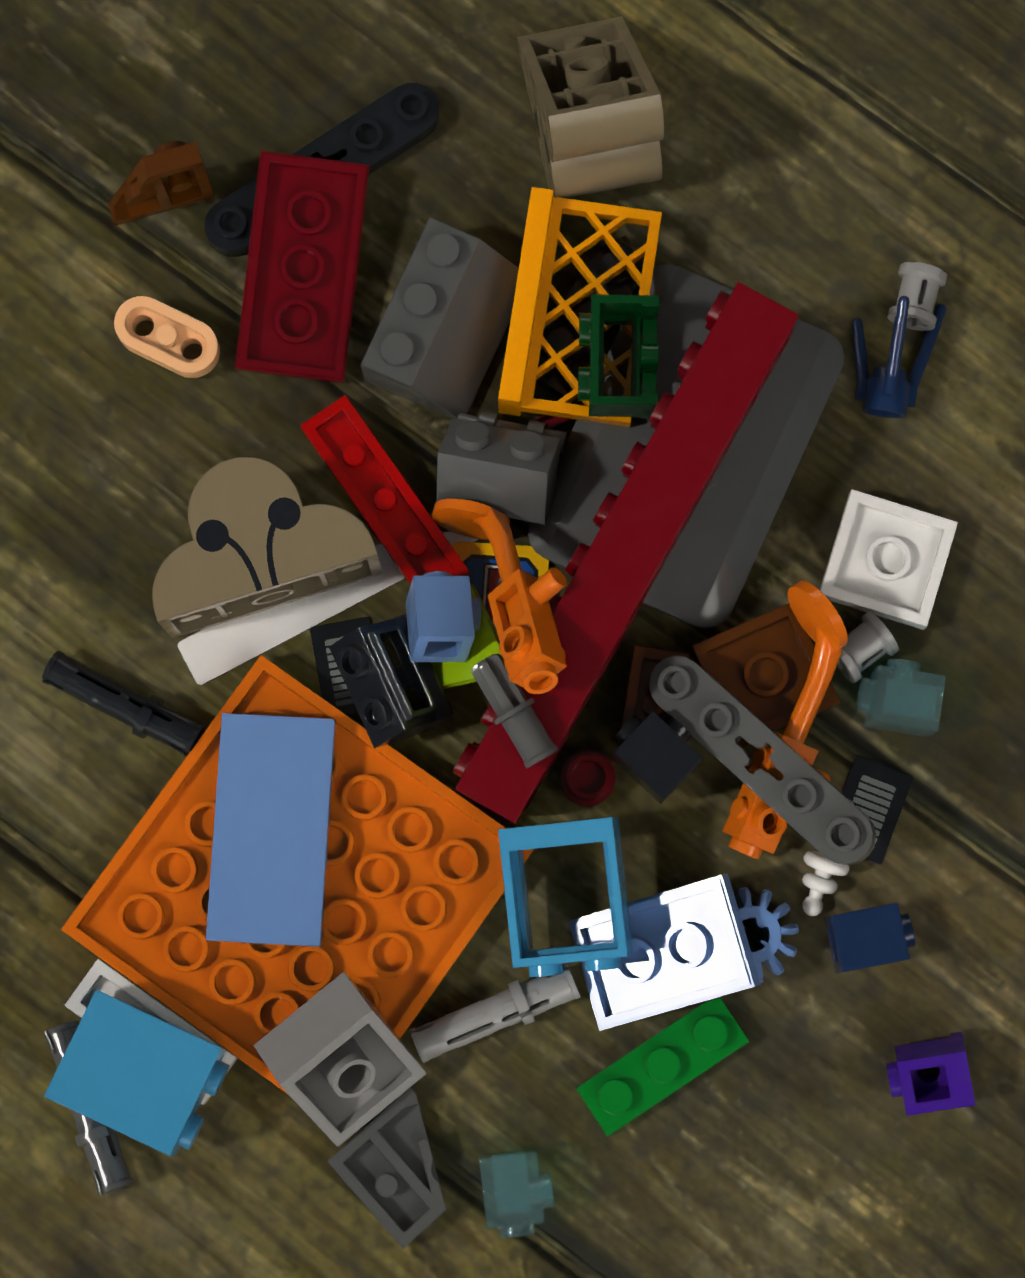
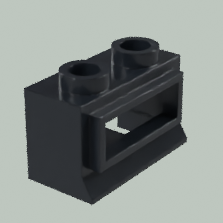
M406 614L390 620L359 627L329 646L374 748L419 735L454 714L432 663L410 662ZM388 638L391 639L402 663L396 669H394L383 644V641ZM413 688L422 709L413 711L404 690Z

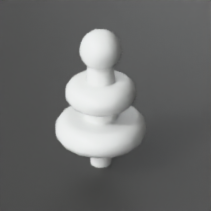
M808 851L804 855V862L814 868L815 873L808 872L803 876V884L810 888V893L804 899L802 908L807 915L817 916L823 909L822 898L824 893L833 894L838 888L836 881L831 879V876H845L848 874L850 867L849 865L834 863L818 851Z

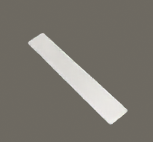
M451 531L442 532L451 546L458 541L475 542L478 540ZM377 544L375 548L383 574L203 629L180 641L178 649L196 683L203 685L403 580L404 576L383 546Z

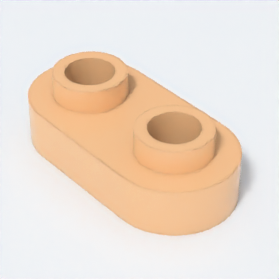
M148 296L130 298L116 312L114 319L115 332L121 343L129 351L186 378L202 377L211 372L216 366L220 356V346L213 330L205 323ZM151 321L154 323V328L150 334L139 336L135 333L136 326L140 322ZM191 344H198L202 347L201 355L193 360L186 359L183 356L185 348Z

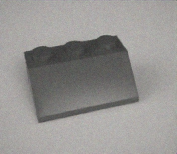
M429 218L362 360L361 368L364 381L451 419H457L459 413L468 414L510 325L519 268L481 239Z

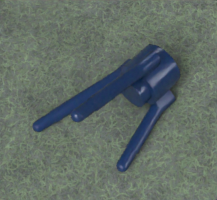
M907 296L899 298L887 367L874 368L873 377H869L863 322L860 318L852 320L857 375L855 399L864 401V413L884 418H905L907 407H915L917 389L946 313V306L944 304L937 305L933 314L937 318L935 328L926 331L908 381H906L907 372L900 369L908 320L909 298Z

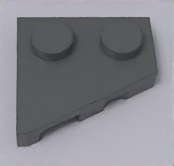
M410 1087L327 1161L402 1249L446 1211L417 1095Z

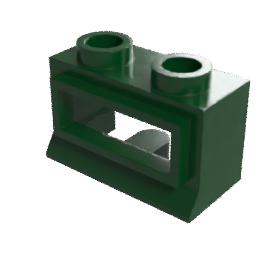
M592 294L590 313H580L579 346L590 347V367H579L578 401H589V416L640 417L650 419L658 403L656 378L659 346L657 344L659 296ZM604 325H632L631 396H603Z

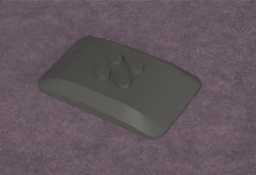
M671 264L659 265L654 268L650 295L659 296L657 318L659 353L656 378L658 402L665 391L675 395L683 380L677 378L679 374L677 369L691 343L695 341L703 345L710 333L705 328L707 324L705 319L720 291L723 290L730 295L733 291L682 267ZM798 319L792 337L642 604L692 627L704 630L718 627L729 617L842 369L844 352L836 337ZM622 326L607 354L611 361H614L631 348V338ZM628 362L618 368V371L625 380ZM611 375L603 379V396H624V392ZM632 417L630 427L583 420L576 421L567 440L565 452L559 457L556 495L545 525L530 522L529 544L537 554L549 560V562L566 569L581 542L591 546L600 530L593 522L599 507L609 492L619 496L628 480L622 476L623 473L621 472L628 455L637 441L646 446L655 429L650 427L651 422H649V419Z

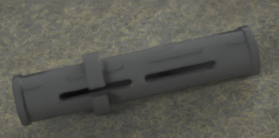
M78 1020L58 1025L43 1032L52 1053L56 1070L79 1025ZM71 1110L78 1135L74 1138L77 1147H83L93 1173L98 1196L134 1183L116 1135L120 1132Z

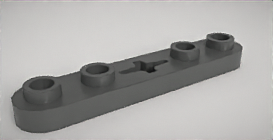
M682 656L665 658L655 666L650 675L649 682L651 696L667 714L680 722L702 746L824 857L834 863L852 865L860 863L870 855L875 847L876 831L869 817L702 666ZM743 738L750 745L761 750L766 749L770 745L774 751L769 758L774 767L783 774V779L778 781L773 774L762 769L756 770L753 774L749 769L753 764V759L748 754L749 752L741 747L738 742Z

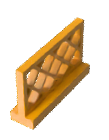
M532 187L498 396L499 413L521 416V412L630 427L632 417L589 416V401H582L584 405L571 404L572 401L578 398V381L563 361L582 348L579 346V338L559 353H556L543 335L545 327L563 314L579 333V319L571 308L593 292L600 295H609L602 286L624 270H627L640 287L639 295H650L662 212L561 197L555 198L553 196L554 190ZM562 214L586 217L596 230V233L572 248L560 232ZM599 219L611 222L604 226ZM625 223L649 226L646 244L629 256L625 254L611 236V233ZM603 240L620 262L596 279L579 256ZM557 245H559L565 252V255L555 261ZM644 257L641 274L634 263ZM572 262L588 282V285L565 301L552 285L553 274ZM549 297H551L557 307L547 313ZM604 325V331L613 325ZM621 325L629 337L632 338V325ZM542 348L549 357V360L539 366ZM631 348L614 361H611L604 352L603 379L611 375L624 392V396H631ZM628 362L625 380L618 371V368ZM554 367L558 369L573 389L558 401L534 398L536 380Z

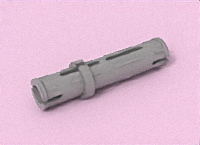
M563 965V974L541 976L520 984L519 980L513 981L508 984L509 989L497 995L454 1011L430 1023L428 1022L410 1029L412 1039L422 1062L425 1063L445 1052L469 1044L523 1021L524 1025L535 1021L534 1016L560 1004L581 998L568 965Z

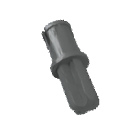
M497 653L477 663L472 668V674L498 717L493 721L495 725L500 723L503 725L523 759L526 769L559 750L557 745H554L531 706L536 702L534 698L527 699L521 687L509 680L503 657Z

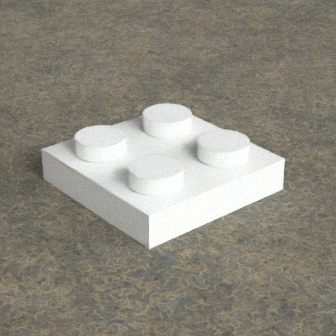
M852 489L848 495L820 591L829 601L864 612L871 611L877 616L924 630L928 625L958 522Z

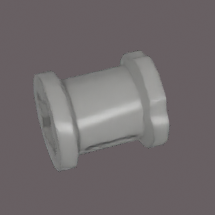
M904 262L900 264L898 272L902 282L896 306L889 308L887 318L890 322L894 323L899 298L907 296L910 303L906 328L920 331L933 330L937 318L933 315L938 290L939 287L945 286L948 274L930 264Z
M871 611L862 616L863 623L847 634L848 641L842 649L837 664L839 671L851 683H856L862 678L861 672L885 654L893 656L899 651V646L889 629Z

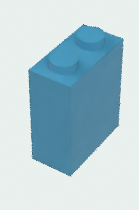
M95 990L44 1097L164 1154L176 1156L180 1147L190 1150L204 1121V1118L196 1115L206 1093L214 1097L216 1096L230 1065L222 1062L226 1050L101 991Z

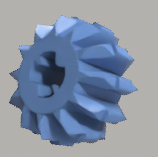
M747 887L738 889L737 894L742 921L751 920L754 929H763L764 941L756 942L760 949L756 952H751L760 983H762L764 975L761 962L765 963L770 972L778 976L784 972V968L781 962L774 956L775 952L786 957H794L796 955L797 949L790 944L781 942V936L797 934L799 927L797 924H788L780 927L777 920L790 911L787 903H782L772 912L766 910L771 901V891L766 889L761 891L756 905L752 906L751 893Z

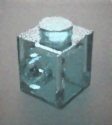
M888 659L887 666L878 665L871 673V679L862 678L859 688L857 711L866 712L864 727L931 737L939 729L946 676L920 672L921 664L910 660Z
M528 1150L480 1156L479 1162L487 1229L499 1228L500 1238L534 1234L533 1224L545 1223L543 1209L555 1207L551 1173L539 1174L537 1151Z

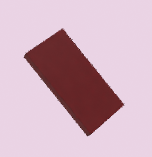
M260 150L235 370L344 384L370 165Z

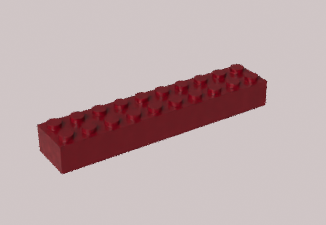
M737 282L731 295L723 290L720 291L705 319L707 321L705 328L710 333L703 345L693 341L677 369L679 372L677 378L683 380L675 395L667 391L663 393L649 419V422H651L650 427L655 429L646 446L637 441L621 469L622 476L628 480L619 496L611 492L606 495L593 519V522L600 530L591 546L581 542L570 559L565 573L573 578L563 596L561 597L556 594L549 600L561 647L565 651L567 667L557 674V685L546 693L531 694L523 687L521 689L527 699L533 697L536 701L531 706L554 745H557L559 750L526 769L523 759L501 723L495 725L493 720L498 717L492 706L489 705L481 720V723L488 726L489 729L480 744L474 741L472 744L469 743L453 770L454 774L461 777L455 788L456 791L513 823H517L523 818L792 337L799 314L740 282Z

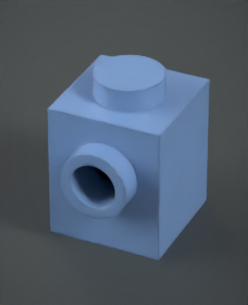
M443 571L429 572L423 576H413L405 602L410 662H466L475 638V631H479L481 626V602L479 597H471L470 577L452 576L450 573Z

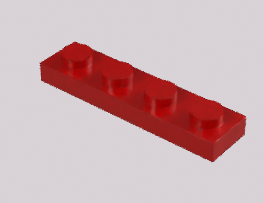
M346 395L300 425L306 438L410 586L413 576H423L426 573L435 571L447 572L452 576L471 577L468 568Z

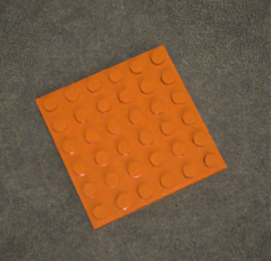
M260 655L61 930L287 1093L279 1085L253 1045L342 972L346 973L401 1040L505 892L498 829L506 828L388 744L374 748L364 727ZM222 713L336 720L321 947L206 940ZM535 849L523 850L524 864Z

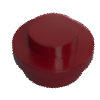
M585 750L577 752L570 756L562 766L560 772L561 789L571 802L579 806L592 807L603 803L609 798L615 787L616 774L612 763L604 755L596 751Z

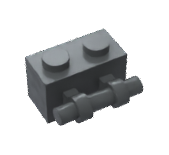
M482 411L480 416L459 413L457 419L451 420L438 450L437 501L442 499L475 501L498 510L508 518L545 525L556 495L559 454H564L568 432L548 429L547 423L530 420L528 425L500 420L499 414Z

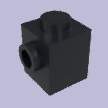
M652 711L643 722L634 715L612 739L619 746L613 753L612 759L660 804L700 764L703 757L687 743L692 738L689 731L669 714L661 719Z

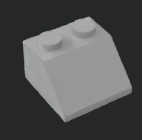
M342 972L253 1045L279 1085L337 1147L427 1074L345 972Z

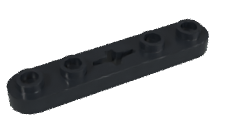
M405 83L391 90L292 155L370 165V175L427 138L436 129L439 122V103L435 94L427 86L419 83ZM345 152L346 156L341 158L340 154ZM257 177L216 203L209 210L205 218L206 235L210 245L219 254L227 257H240L249 252Z

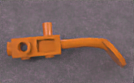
M442 499L437 501L433 508L432 519L439 526L466 537L489 540L493 548L502 583L487 596L493 615V623L500 642L499 651L504 657V666L509 680L523 687L531 694H543L552 690L558 683L557 674L567 665L565 651L561 647L549 600L567 586L565 576L555 567L550 568L539 579L522 570L510 528V520L505 514L488 505L470 500Z
M800 580L788 589V601L796 619L815 642L807 680L783 735L775 733L808 763L813 765L818 750L803 743L831 682L842 649L847 644L848 636L840 615L828 598L811 583ZM770 745L764 750L757 748L752 758L753 764L749 768L750 771L754 774L756 770L762 769L773 774L778 781H781L783 774L774 767L769 758L774 751ZM816 769V770H817L818 772H820L828 781H830V775H829V774H827V773H825V772H823V771H821V770H819V769ZM743 783L737 798L730 807V814L722 832L732 836L728 847L759 860L763 850L774 854L780 838L787 828V822Z

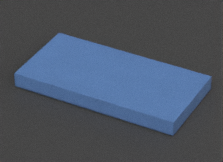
M222 713L206 929L207 941L321 947L336 730L335 719Z

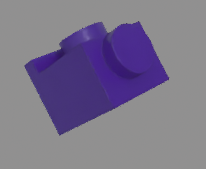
M962 1032L951 1033L949 1038L895 1046L897 1062L886 1063L891 1095L892 1097L903 1096L907 1116L975 1105ZM938 1067L937 1071L931 1075H923L918 1071L919 1069Z

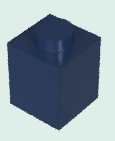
M898 903L824 918L836 974L910 959L908 948L915 947V935L908 913L900 914Z

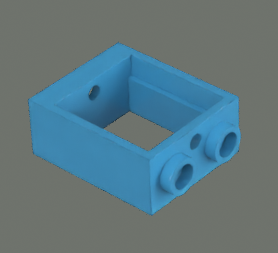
M618 817L498 829L513 968L528 967L529 977L563 974L562 963L585 961L586 971L620 968L619 957H628L633 954ZM603 842L614 941L533 949L523 850Z

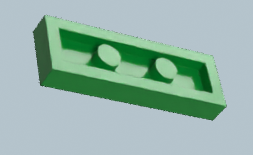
M721 998L709 999L576 1087V1090L608 1137L744 1046L749 1040Z

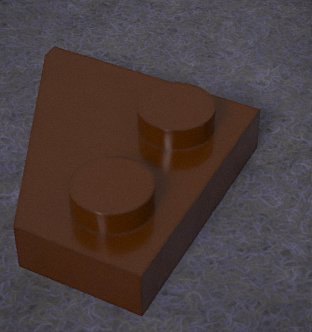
M183 141L168 142L157 147L154 150V154L140 159L108 203L115 226L215 197L197 143L186 144Z

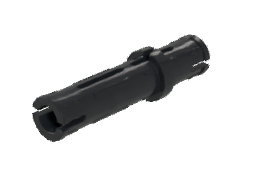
M62 651L54 653L43 672V683L51 685L133 728L132 733L142 739L150 736L177 750L186 757L205 732V725L198 724L165 707L164 699L156 695H151L148 698L74 660Z

